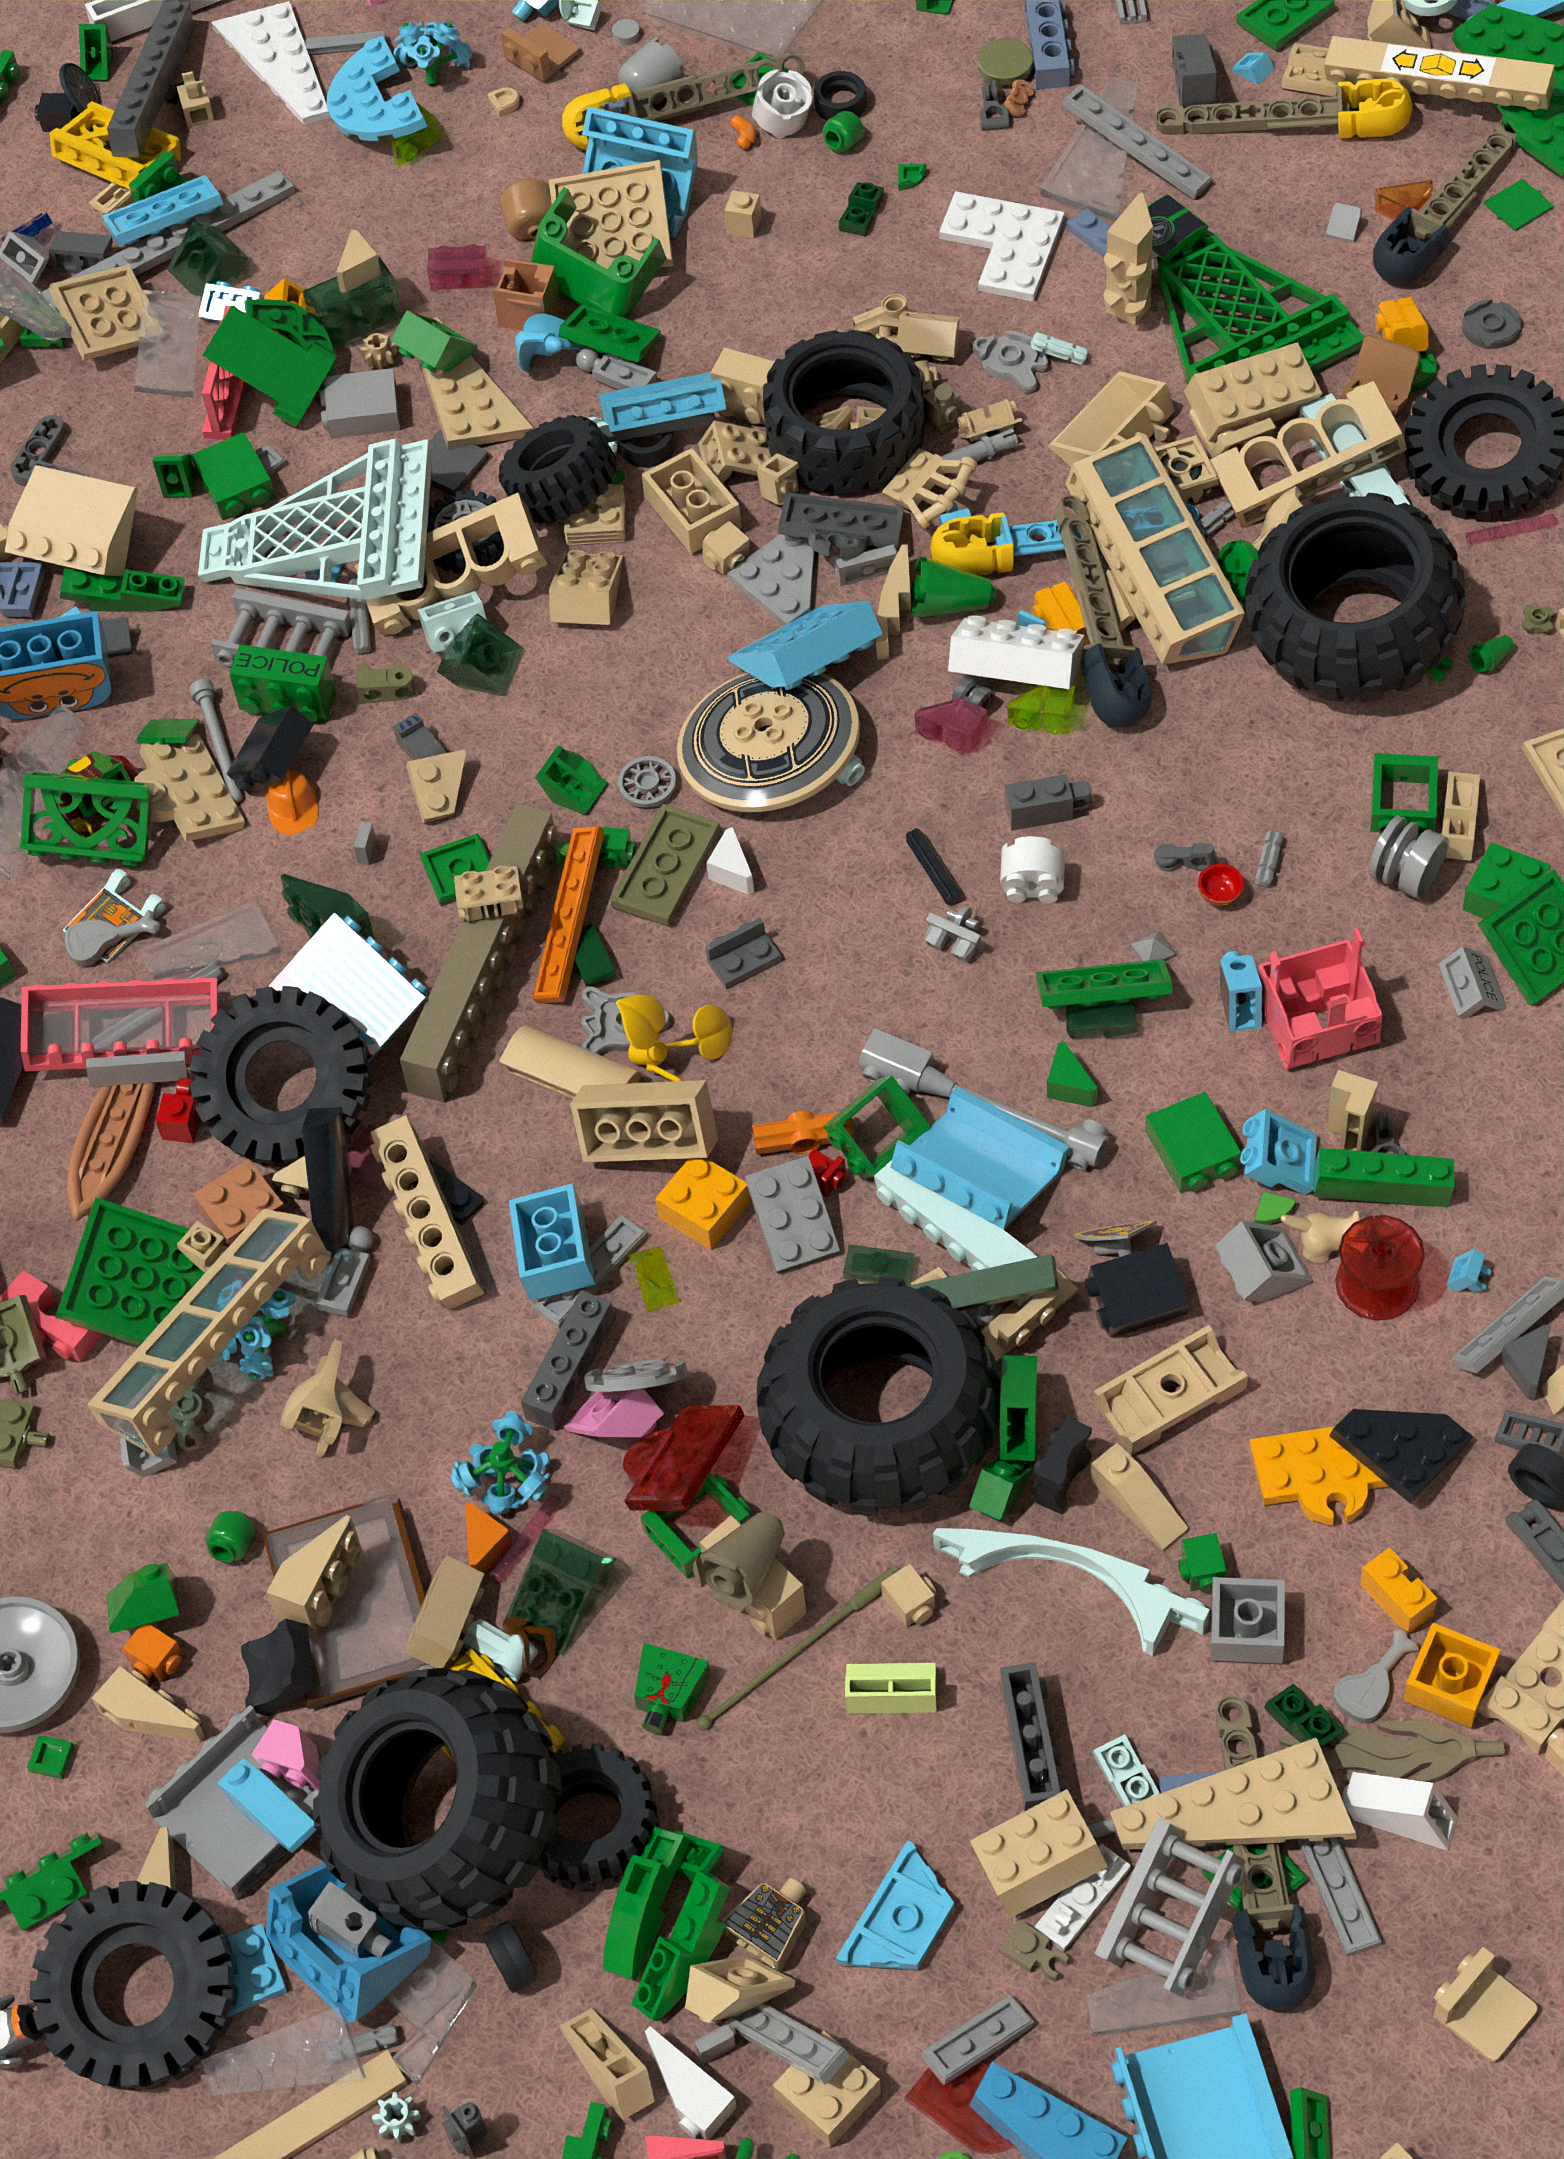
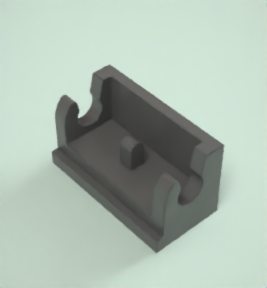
M58 231L49 247L53 272L78 274L113 256L114 254H109L113 244L112 236Z

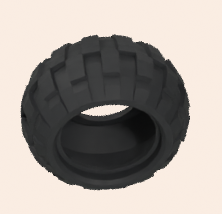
M1349 492L1330 495L1325 502L1317 505L1310 502L1290 513L1287 523H1280L1276 528L1274 527L1263 540L1258 550V560H1253L1245 585L1247 621L1252 631L1253 640L1270 666L1276 664L1277 671L1283 680L1298 690L1301 688L1304 690L1313 689L1319 698L1336 702L1342 701L1344 696L1360 697L1361 702L1382 699L1383 692L1396 689L1399 692L1401 690L1405 691L1422 680L1424 671L1430 670L1433 666L1437 668L1449 652L1453 643V635L1457 634L1465 611L1464 571L1458 562L1457 551L1441 528L1436 529L1428 515L1415 506L1405 502L1396 505L1390 496L1369 492L1365 497H1349ZM1352 581H1369L1384 585L1392 590L1402 601L1399 606L1385 615L1362 622H1335L1320 618L1310 612L1314 602L1325 591L1336 585Z
M880 1276L879 1283L859 1284L855 1278L833 1284L832 1293L822 1298L818 1295L816 1297L812 1295L794 1309L791 1315V1323L787 1324L785 1328L779 1326L764 1355L765 1363L758 1376L756 1389L762 1435L771 1449L772 1457L784 1473L793 1481L795 1479L799 1480L804 1484V1489L807 1493L829 1506L832 1503L836 1505L838 1502L850 1505L853 1513L877 1516L878 1510L882 1508L899 1507L901 1513L923 1508L927 1503L926 1498L936 1493L946 1496L963 1483L968 1477V1470L974 1463L979 1464L994 1439V1430L1000 1415L1001 1397L1000 1377L995 1357L985 1344V1336L966 1311L962 1310L959 1313L957 1309H952L948 1297L930 1286L925 1285V1287L921 1286L919 1289L906 1286L903 1278ZM870 1358L903 1360L921 1368L932 1377L930 1389L917 1408L899 1419L881 1423L863 1422L843 1414L827 1398L823 1386L835 1373L847 1365Z
M448 1668L415 1670L407 1672V1678L386 1680L374 1687L362 1698L361 1708L358 1711L349 1710L333 1732L335 1740L328 1754L322 1755L316 1778L320 1779L319 1795L313 1799L314 1828L323 1834L320 1841L322 1848L320 1852L329 1872L341 1882L346 1883L343 1890L368 1911H373L378 1916L405 1927L423 1928L430 1931L456 1928L466 1925L467 1918L478 1920L499 1911L513 1898L514 1888L526 1887L542 1865L539 1857L546 1842H553L557 1830L559 1817L554 1815L555 1800L561 1797L562 1792L560 1767L551 1759L554 1754L551 1746L554 1744L548 1731L537 1715L528 1711L529 1707L520 1695L501 1682L469 1670L457 1671ZM446 1744L454 1757L457 1771L456 1790L451 1808L441 1826L431 1837L420 1844L411 1846L408 1831V1810L413 1788L427 1762Z

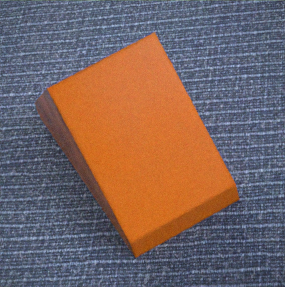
M473 1503L465 1504L469 1566L483 1572L485 1575L511 1547L510 1534L507 1528Z

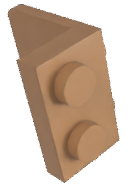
M544 24L538 25L526 36H522L510 27L501 32L504 57L543 82L579 53L577 44Z
M1367 335L1362 343L1354 378L1343 387L1341 398L1347 399V393L1360 385L1374 381L1390 412L1396 417L1408 404L1420 360L1419 351L1375 335Z

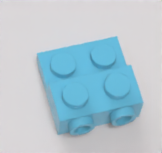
M1264 1109L1248 1118L1242 1129L1243 1135L1247 1136V1146L1242 1151L1240 1157L1241 1163L1245 1165L1244 1175L1270 1188L1280 1183L1303 1195L1312 1192L1317 1134L1268 1109Z

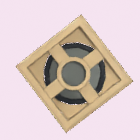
M1197 435L1155 448L1157 456L1162 465L1167 469L1172 483L1180 492L1184 504H1187L1188 500L1193 499L1194 503H1197L1202 497L1204 489L1219 485V477Z

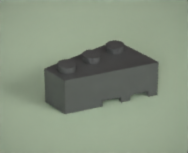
M1206 34L1172 36V61L1179 105L1183 106L1184 109L1191 105L1220 102L1219 85H1216V65L1213 62V46L1208 44Z

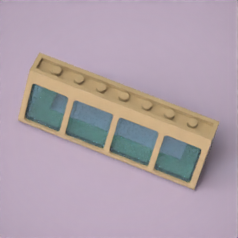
M1139 434L1073 463L1065 485L1072 496L1079 498L1084 503L1089 518L1088 524L1092 529L1094 539L1162 665L1227 653L1245 615L1243 606L1238 602L1231 589L1230 582L1223 575L1217 559L1212 555L1206 544L1205 537L1198 530L1193 521L1192 514L1187 510L1181 499L1180 492L1172 483L1167 469L1162 465L1155 447L1151 445L1146 434Z
M262 1209L87 1404L97 1422L155 1457L164 1447L169 1445L173 1437L178 1433L167 1414L172 1406L182 1398L188 1388L205 1372L206 1368L219 1353L226 1349L228 1343L248 1324L251 1317L271 1298L275 1290L293 1273L296 1267L302 1279L310 1283L331 1260L311 1219L304 1216Z

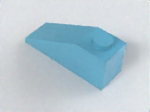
M244 1758L230 1768L227 1774L217 1782V1785L239 1813L291 1853L317 1830L314 1828V1821L260 1770Z

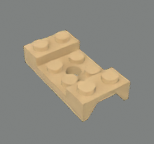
M1208 1325L1094 1390V1404L1130 1454L1133 1455L1161 1439V1432L1214 1401L1220 1405L1246 1390L1248 1375L1245 1371L1236 1370L1220 1350L1214 1331ZM1166 1381H1175L1180 1385V1389L1170 1393L1163 1390L1161 1385Z
M1564 1599L1545 1621L1541 1632L1504 1677L1501 1676L1482 1699L1478 1711L1485 1718H1498L1522 1735L1530 1750L1537 1755L1547 1745L1546 1741L1550 1735L1564 1723ZM1545 1672H1554L1559 1676L1561 1682L1557 1686L1550 1687L1541 1681L1540 1676Z

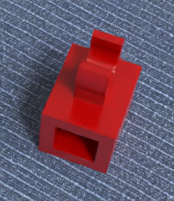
M179 1078L176 1094L163 1093L155 1120L162 1140L194 1143L201 1118L196 1110L198 1108L197 1102L192 1098L190 1082H192V1079Z

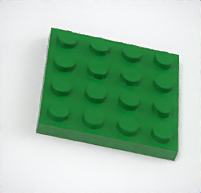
M95 1197L55 1318L140 1346L205 1274L204 1271L177 1248L178 1242L190 1229ZM192 1336L173 1356L174 1358L179 1359L190 1346Z

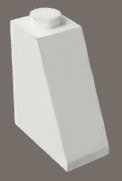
M1353 1772L1349 1785L1343 1791L1344 1806L1354 1821L1448 1850L1458 1817L1434 1783Z

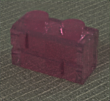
M471 244L463 247L440 246L438 248H429L427 272L430 289L487 287L488 257L486 246Z

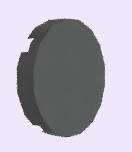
M1483 300L1467 308L1462 319V332L1466 339L1475 346L1485 349H1499L1514 342L1520 333L1521 317L1517 310L1508 303L1500 301V304L1492 303L1493 300Z

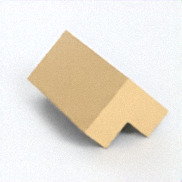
M1338 1070L1331 1086L1327 1129L1342 1134L1340 1149L1363 1151L1373 1126L1378 1082Z

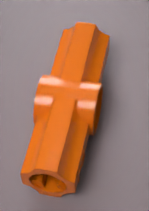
M797 1111L790 1114L786 1120L752 1125L756 1155L790 1149L794 1153L803 1154L805 1153L804 1150H807V1153H809L813 1149L817 1150L822 1144H829L828 1133L823 1126L839 1112L814 1115L810 1111ZM850 1118L843 1124V1127L854 1140L852 1118Z

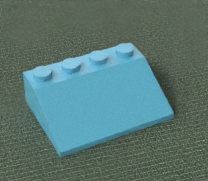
M869 600L822 605L727 657L729 662L768 686L784 687L785 690H789L802 684L801 679L807 675L813 677L826 671L825 665L831 662L833 664L840 663L850 657L849 652L855 649L860 651L874 644L873 639L883 633Z

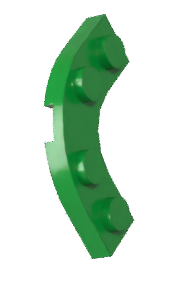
M246 299L244 301V311L246 314L274 331L285 333L305 350H308L312 342L316 341L334 352L331 340L323 325H320L308 313L309 311L303 307L283 300ZM333 363L326 376L335 375V363ZM324 380L318 390L325 389Z

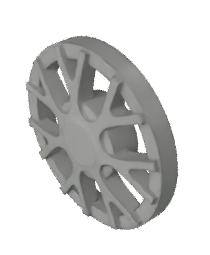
M654 756L639 757L623 767L618 777V787L621 796L628 803L637 807H654L671 797L676 788V775L672 766L661 758ZM649 764L650 769L640 771L639 765ZM662 766L666 771L658 776L656 771ZM628 772L635 774L634 780L626 778ZM671 781L670 786H660V782ZM636 787V790L627 793L625 791L626 788ZM656 791H659L662 794L657 798H654L652 796V794ZM640 794L647 795L646 800H639L637 798Z

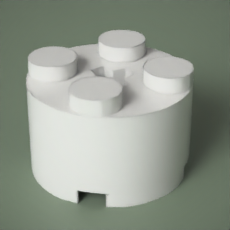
M779 70L768 72L759 82L753 103L752 117L762 129L773 134L776 138H784L787 135L798 132L807 121L812 103V89L809 82L801 74L788 70V73L779 72Z
M1035 836L1015 839V844L1009 847L1007 843L1003 845L1001 850L1000 887L1007 894V900L1020 903L1025 901L1026 898H1038L1042 903L1056 902L1058 894L1064 889L1065 850L1063 846L1059 844L1058 849L1051 845L1050 839Z

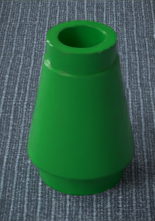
M1502 635L1501 637L1475 644L1468 654L1469 663L1477 672H1490L1514 650V642L1508 635Z

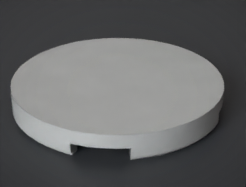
M665 1359L620 1363L617 1366L608 1368L607 1373L601 1374V1369L589 1371L584 1376L586 1390L612 1392L664 1385L686 1378L688 1376L687 1363L684 1360H676L677 1365H668V1361Z

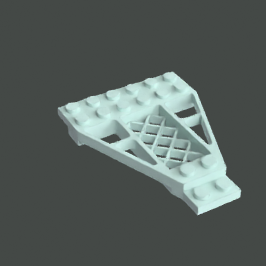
M396 438L370 444L367 454L271 508L243 515L227 524L203 529L198 571L199 578L205 583L231 577L235 584L365 600L423 587L433 446L428 439L402 446ZM366 471L364 487L338 493L340 485ZM353 511L350 516L346 514L347 512ZM327 517L323 522L319 520L320 518ZM341 518L345 520L336 530L332 529ZM294 524H299L296 528L292 527ZM313 525L317 526L308 537L304 535ZM353 527H356L357 530L348 539H346L344 536ZM287 531L290 532L281 543L278 542ZM328 533L330 536L321 545H318L317 542ZM299 540H302L303 542L292 552L290 549ZM272 546L276 547L266 558H264L265 553ZM359 560L357 585L331 582V570L335 565ZM320 569L318 581L287 577Z

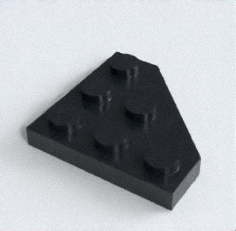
M1352 1409L1332 1429L1329 1435L1410 1504L1458 1456L1474 1437L1447 1414Z

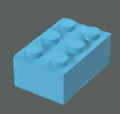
M573 1183L509 1200L519 1277L530 1301L595 1285L583 1206Z

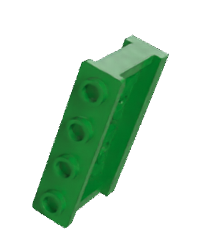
M29 771L23 775L24 793L19 849L28 850V855L47 856V852L59 853V858L78 859V855L90 856V861L101 863L109 862V858L121 859V864L138 866L140 861H145L148 858L154 783ZM35 788L41 789L46 810L34 813ZM69 793L73 798L72 803L69 806L59 808L58 804L65 803L61 798L62 794ZM85 793L91 794L96 810L104 817L110 819L103 828L88 837H84L75 830L63 815L76 809L82 802ZM105 797L113 799L114 804L109 808L117 809L115 813L103 807L102 800ZM135 798L141 799L139 823L127 818ZM45 816H50L52 819L42 828V830L46 828L51 829L53 832L52 838L48 840L40 839L34 832L35 822ZM122 823L130 826L136 832L137 842L131 848L121 847L117 842L119 836L129 839L128 833L124 829L118 828ZM64 835L72 843H62L60 840ZM107 838L109 847L95 846Z

